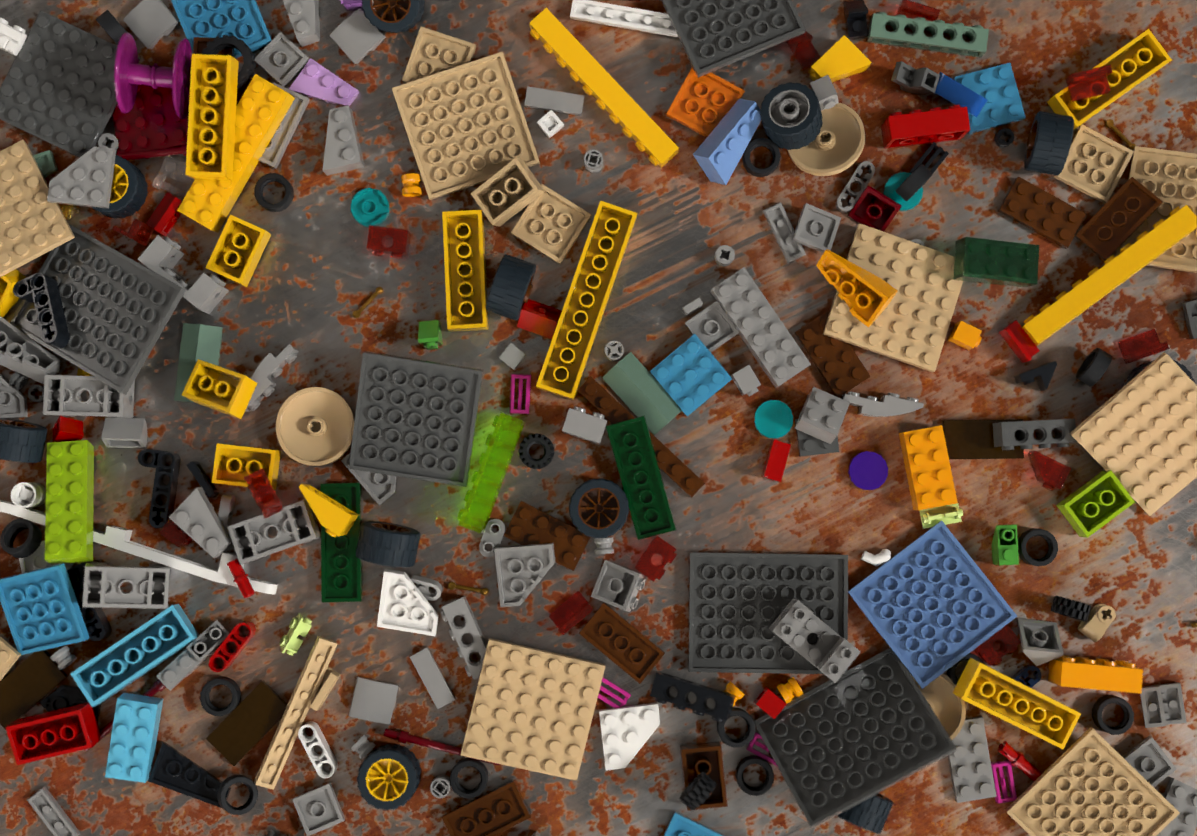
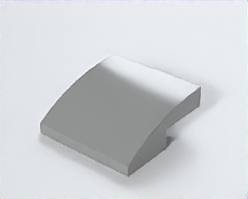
M142 0L123 19L147 49H152L163 35L168 36L179 23L161 0Z
M361 8L347 17L330 34L331 38L354 64H359L370 50L374 51L386 38L377 27L370 23Z
M357 676L348 716L390 725L399 685Z
M1180 682L1142 687L1140 697L1145 728L1187 723Z

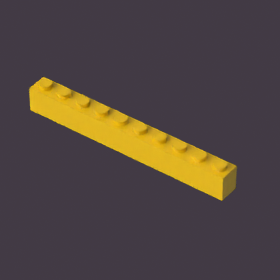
M547 8L529 23V32L533 38L542 41L544 49L549 54L553 53L557 57V63L562 68L566 67L570 71L569 75L571 78L583 85L582 89L589 96L592 95L596 99V104L602 110L606 109L608 111L609 118L615 124L619 123L623 127V133L628 138L632 137L636 141L635 145L637 148L649 155L648 159L653 165H658L662 168L678 153L679 147Z
M1187 205L1183 208L1176 207L1169 213L1170 217L1168 219L1157 221L1153 225L1154 229L1152 231L1141 233L1136 237L1137 242L1133 245L1128 243L1120 249L1121 254L1116 257L1114 255L1110 256L1104 261L1105 265L1102 268H1094L1088 273L1089 277L1084 281L1079 279L1072 285L1073 289L1068 293L1063 291L1056 297L1057 301L1052 305L1047 303L1040 308L1041 313L1036 317L1032 314L1024 320L1025 325L1022 328L1036 346L1040 345L1197 229V216Z

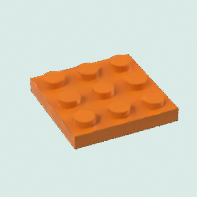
M692 67L666 116L707 138L738 99L742 98L745 90L713 73H708L698 78Z

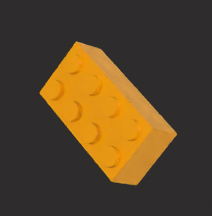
M943 426L898 433L913 510H924L958 503Z
M1067 655L1049 661L1048 681L1056 685L1142 693L1143 669L1136 667L1135 663H1129L1124 660H1116L1114 662L1103 658L1093 660L1081 656L1072 658Z

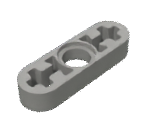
M864 161L860 163L836 200V208L839 212L847 213L856 204L875 173V167L871 162ZM865 167H868V168H869V170H868L869 173H867V174L863 177V179H860L859 177L861 176V174H862V172H863V170H862L861 168L864 169ZM852 182L860 184L861 189L859 192H853L850 189ZM848 195L852 196L848 201L850 206L842 207L840 200L844 201Z
M223 494L218 518L230 536L227 526L232 524L235 496Z

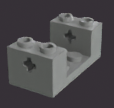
M157 235L138 260L150 270L186 289L183 297L197 309L210 314L228 293L229 290L224 287L226 283L211 273L209 276L204 272L193 286L188 282L186 283L179 274L172 270L184 256V253L180 251L182 247L167 236L163 238Z
M45 375L43 415L133 418L135 380L125 395L94 376ZM87 390L90 397L84 402L81 399V393Z
M302 500L227 526L240 564L250 563L281 550L321 538L315 514L307 500ZM272 526L278 531L275 538L268 536V529Z
M87 562L84 574L83 607L168 609L170 567L163 564H149V567L108 566V563ZM124 582H130L133 585V589L128 593L121 590L120 586Z
M795 598L789 602L769 627L772 632L834 683L838 681L860 654L856 647L837 634ZM811 633H815L818 637L815 644L807 642V637Z

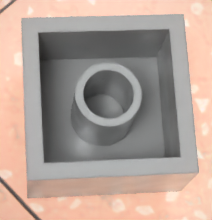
M813 387L805 400L795 429L831 444L839 433L850 402Z
M574 406V409L569 408L562 432L600 445L607 420L604 419V415L593 412V415L586 414L585 409Z

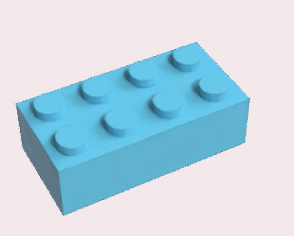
M123 693L117 698L105 777L142 783L147 782L153 768L163 698Z

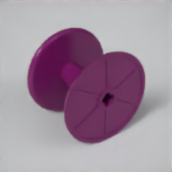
M127 32L121 36L115 59V93L119 109L122 113H128L133 108L138 85L152 86L153 89H157V87L172 88L175 112L180 119L186 118L189 112L192 50L188 39H182L178 43L173 68L160 67L157 63L154 66L139 64L137 46L133 36Z

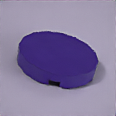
M865 451L852 458L848 468V475L856 487L863 490H874L885 483L888 476V466L881 455Z

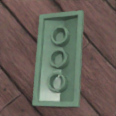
M183 323L174 401L195 403L182 396V392L198 359L219 366L222 327Z
M632 352L627 354L602 377L637 417L645 415L648 429L653 435L657 434L682 411Z

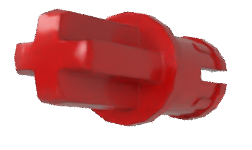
M238 558L227 563L235 579L233 582L237 583L243 597L248 598L254 595L255 592L247 577L249 575L245 573Z

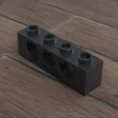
M663 672L656 673L650 694L651 697L655 698L656 702L662 704L670 702L674 704L673 707L681 710L689 708L693 710L692 713L700 716L708 714L712 716L711 719L719 722L730 719L736 696ZM672 686L678 691L676 697L670 695L669 690ZM690 692L696 695L695 703H691L688 699ZM709 698H712L716 703L714 709H710L707 706Z

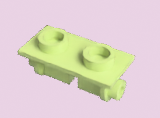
M958 503L919 510L923 529L931 528L940 521H943L945 525L962 522L961 516H963L962 508H959Z
M298 613L297 617L292 618L287 635L284 634L279 642L283 654L285 651L291 656L294 653L297 654L303 643V640L297 637L298 635L307 636L312 627L311 619L305 617L303 620L301 613Z

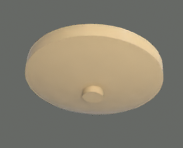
M842 103L821 111L823 124L819 135H817L813 142L797 150H788L791 160L802 171L815 176H831L845 171L860 157L865 144L864 125L859 115L852 108Z
M322 387L305 388L292 394L281 406L276 419L277 439L284 452L293 460L309 466L327 465L340 459L352 445L355 416L349 403L338 393Z
M941 674L923 689L915 681L947 734L953 740L961 731L966 716L965 701L952 693L956 685L945 674Z

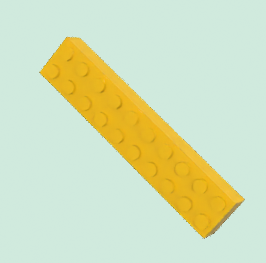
M600 200L536 384L538 389L574 401L637 219L636 212Z

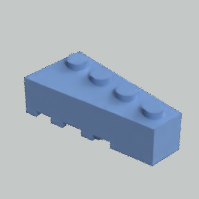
M739 98L693 153V156L710 182L727 185L761 122L760 108L756 101Z

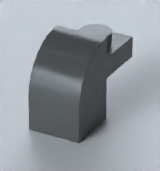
M900 61L896 62L891 81L900 85V89L905 92L928 95L935 93L940 75L927 67L915 69Z

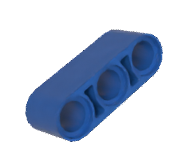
M940 72L935 93L955 105L967 107L968 113L977 117L988 100Z

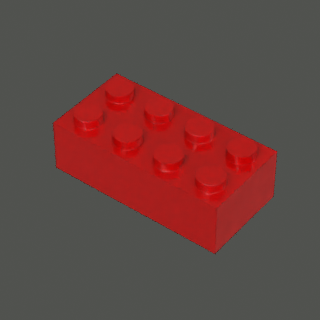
M953 105L941 110V107H935L926 112L913 110L909 114L894 112L881 125L884 149L961 140L970 131L968 109L960 105Z
M89 702L20 718L5 727L17 765L92 748L102 740L93 708Z

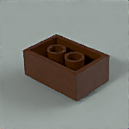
M720 742L681 745L684 789L702 772H705L716 783L713 792L709 794L710 796L696 810L728 807Z

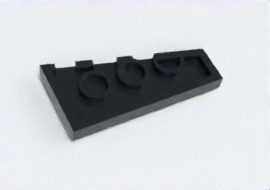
M164 742L148 781L222 808L217 799L218 789L222 781ZM231 787L226 792V800L228 799Z

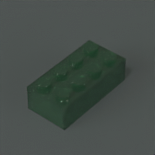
M972 237L959 239L955 242L953 280L1017 287L1036 285L1038 281L1039 245Z

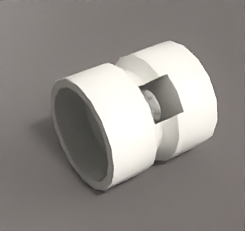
M18 483L11 491V500L14 505L20 508L40 507L46 501V489L40 483Z

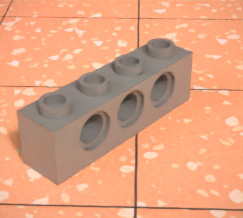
M463 596L443 605L441 615L445 622L448 621L451 627L449 634L452 640L456 639L458 643L457 652L461 659H465L467 665L464 667L468 676H472L473 680L480 676L487 644L466 596ZM456 615L464 617V625H457L455 623ZM463 634H471L473 637L472 643H465L462 638ZM474 651L478 652L481 655V660L473 661L470 657L471 653Z

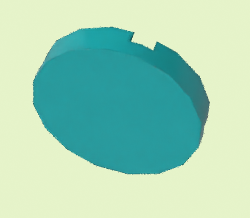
M906 172L897 173L890 177L883 191V195L901 205L899 210L901 212L916 207L923 196V187L908 201H905L895 192L911 175V173Z
M364 188L353 196L350 211L353 218L359 224L366 227H375L387 219L390 212V204L387 197L380 190Z
M780 400L766 401L757 408L754 414L755 427L761 435L767 438L777 439L783 437L790 431L793 425L792 411L786 403Z

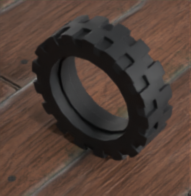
M222 35L223 37L213 38L214 41H209L206 44V49L203 48L202 54L217 55L225 48H235L241 52L244 64L238 73L237 89H241L242 85H247L250 82L249 79L253 78V71L256 69L255 56L252 50L243 40L235 36Z

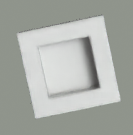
M552 110L537 121V125L549 139L564 127L563 122Z

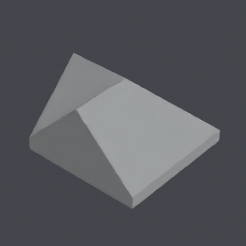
M1017 619L1022 650L1036 666L1063 656L1064 652L1057 622Z

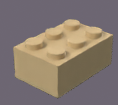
M515 158L474 190L471 195L491 224L500 227L545 191L524 160Z

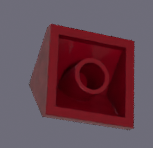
M868 185L848 216L860 224L884 232L900 210L901 205Z

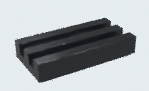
M933 142L909 173L912 174L932 149H934L936 152L924 165L928 168L938 154H940L941 158L930 170L933 174L949 153L943 151L942 147H938Z
M191 461L187 464L199 485L204 489L207 497L214 498L217 496L219 491L200 463Z

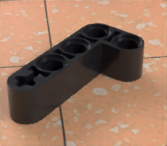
M35 273L18 281L13 288L14 295L34 303L43 341L58 348L67 346L70 336L57 281L42 273Z
M144 449L138 454L139 464L144 467L156 468L149 523L154 528H166L172 523L169 517L174 512L181 460L179 455L174 452ZM149 453L153 456L151 463H148L146 460ZM170 455L172 457V463L168 466L166 464V458ZM165 475H168L170 478L168 485L163 483ZM163 494L167 497V502L164 505L160 502ZM159 508H166L165 511H159ZM158 517L164 518L163 522L158 520Z
M82 562L68 569L67 573L69 579L71 574L76 576L75 583H72L71 579L70 582L89 637L93 641H99L108 638L111 635L112 628L102 607H83V601L79 598V593L84 591V574L87 562ZM89 609H92L94 612L92 619L88 616Z

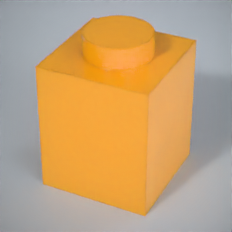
M959 321L955 324L948 341L971 350L974 347L977 348L980 344L982 330Z

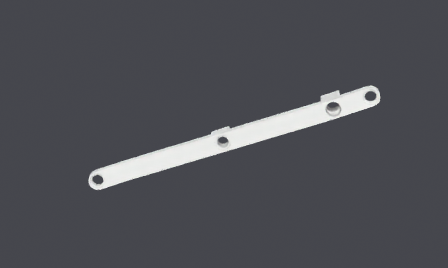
M0 500V512L45 525V512L33 508H20L14 505L13 502ZM107 526L106 531L103 532L93 528V542L214 582L238 587L237 583L233 582L235 579L227 566V563L238 558L235 553L223 552L219 568L215 569L130 541L131 529ZM248 577L254 591L276 594L278 584Z

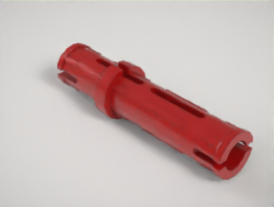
M1006 741L999 745L997 751L1005 756L1013 767L1016 766L1032 781H1035L1042 775L1035 766L1023 757L1024 755L1021 752H1017Z

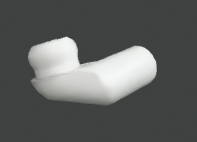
M882 549L876 555L864 551L861 560L874 566H879L891 559V551Z

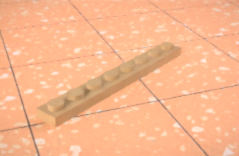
M317 636L256 775L255 785L274 790L298 736V731L305 720L337 647L336 641Z

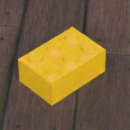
M230 215L205 268L247 287L271 234L260 227Z
M198 359L182 392V396L197 404L242 419L257 382L243 374Z
M217 443L212 483L276 490L281 451Z

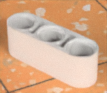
M313 721L307 722L298 731L299 739L317 774L322 778H329L338 768L337 760L319 725ZM306 727H310L313 730V736L306 735ZM315 745L321 746L322 754H317L314 751ZM323 763L330 764L332 770L330 772L325 771Z

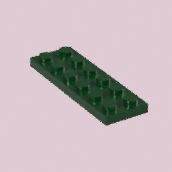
M645 415L607 425L608 436L638 540L675 531L676 525Z
M320 484L321 492L359 515L348 534L344 536L333 537L325 532L327 528L321 525L322 602H361L362 560L356 557L362 523L361 484Z

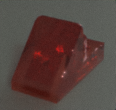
M807 31L786 41L803 70L809 68L821 58L812 44L813 36Z

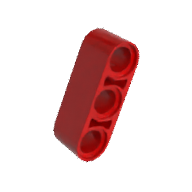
M250 621L237 624L210 658L209 668L214 672H221L229 668L256 632L255 625ZM242 626L248 628L249 633L247 636L241 633ZM230 641L236 644L235 651L229 649ZM218 657L223 659V667L217 665L216 660Z

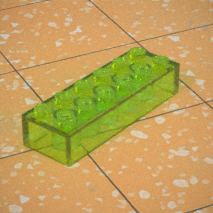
M502 412L500 416H495L492 424L495 427L494 432L487 437L485 445L488 447L486 453L482 452L478 464H481L479 471H475L471 482L474 484L472 490H468L465 495L464 501L467 503L465 508L459 511L457 520H459L458 525L478 533H484L524 428L525 422Z

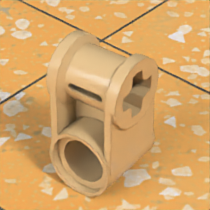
M1096 604L1090 611L1087 622L1082 621L1078 626V630L1093 642L1099 641L1116 617L1115 610L1105 604ZM1102 610H1104L1106 614L1105 617H1103V614L1101 613Z

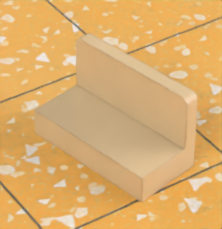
M329 666L310 706L315 711L322 707L341 675Z

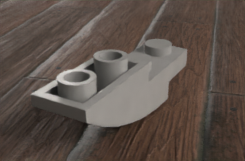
M288 344L277 356L269 352L256 368L251 379L257 382V385L245 411L256 410L261 404L260 401L274 392V387L277 384L272 378L278 377L283 372L282 368L287 363H292L297 357L296 354L299 351L293 345Z
M851 391L841 396V399L850 402L849 405L859 407L857 415L869 417L898 416L916 411L924 406L923 403L918 402L919 399L907 397V400L899 398L900 395L895 393L881 396L880 402L877 397L867 396L866 399L859 397V393Z
M216 620L156 677L171 691L222 644L229 635V632Z

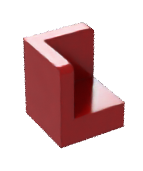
M59 416L52 427V442L80 441L84 436L83 421Z
M767 686L754 700V703L773 719L787 705L784 700Z

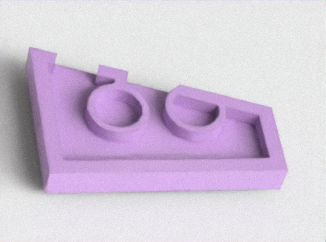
M311 58L289 88L307 97L325 100L339 106H350L359 94L357 89Z

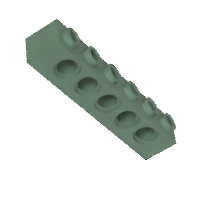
M876 12V14L873 13L869 20L867 42L981 58L986 53L989 29H984L980 25L970 27L964 26L963 23L959 22L948 24L943 20L926 21L922 17L912 19L900 14L890 16L885 12ZM886 25L892 26V28H893L894 31H893V32L887 31L886 28H885V26H886ZM904 28H910L913 34H907ZM924 31H929L932 37L925 36ZM943 33L949 34L951 39H945ZM962 36H967L970 42H965Z

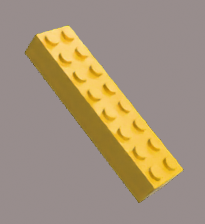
M255 74L236 106L233 180L195 179L177 211L209 230L218 233L257 166L259 158L262 157L265 148L269 145L271 138H273L295 98L288 92Z

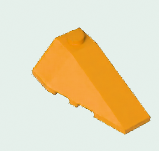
M828 249L825 250L816 264L829 284H833L840 299H844L851 314L867 327L872 325L898 292L880 277Z

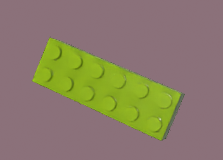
M88 440L47 443L45 561L52 565L93 562L94 446Z

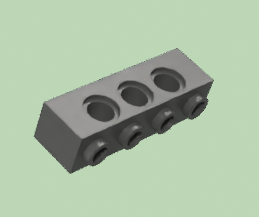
M1075 419L993 423L994 447H1002V450H1014V446H1020V449H1033V445H1039V448H1051V444H1057V447H1069V443L1077 442L1070 434L1076 428ZM1052 430H1053L1054 433H1055L1054 438L1052 437V434H1051ZM1034 431L1037 434L1036 439L1033 437ZM1015 432L1018 433V439H1017V440L1015 439V436H1014Z

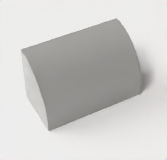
M106 417L101 439L107 448H146L148 436L145 418Z

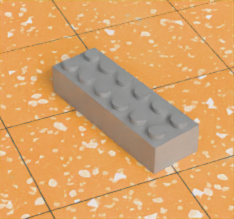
M745 267L711 289V295L715 301H718L739 331V336L775 388L811 365Z

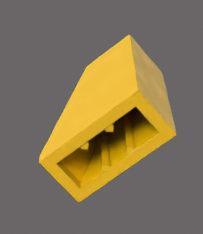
M844 35L811 66L808 73L812 81L829 75L831 82H835L866 71L872 62Z

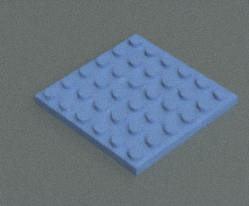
M943 521L937 523L848 591L850 597L922 689L1017 617Z

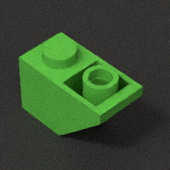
M439 320L419 322L418 342L427 350L438 349V346L443 345L441 322Z
M996 525L992 540V562L994 565H1019L1017 525Z

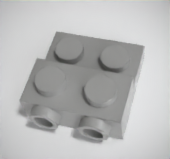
M605 560L591 597L621 610L631 612V609H635L638 604V598H636L638 591H642L645 586L644 575Z

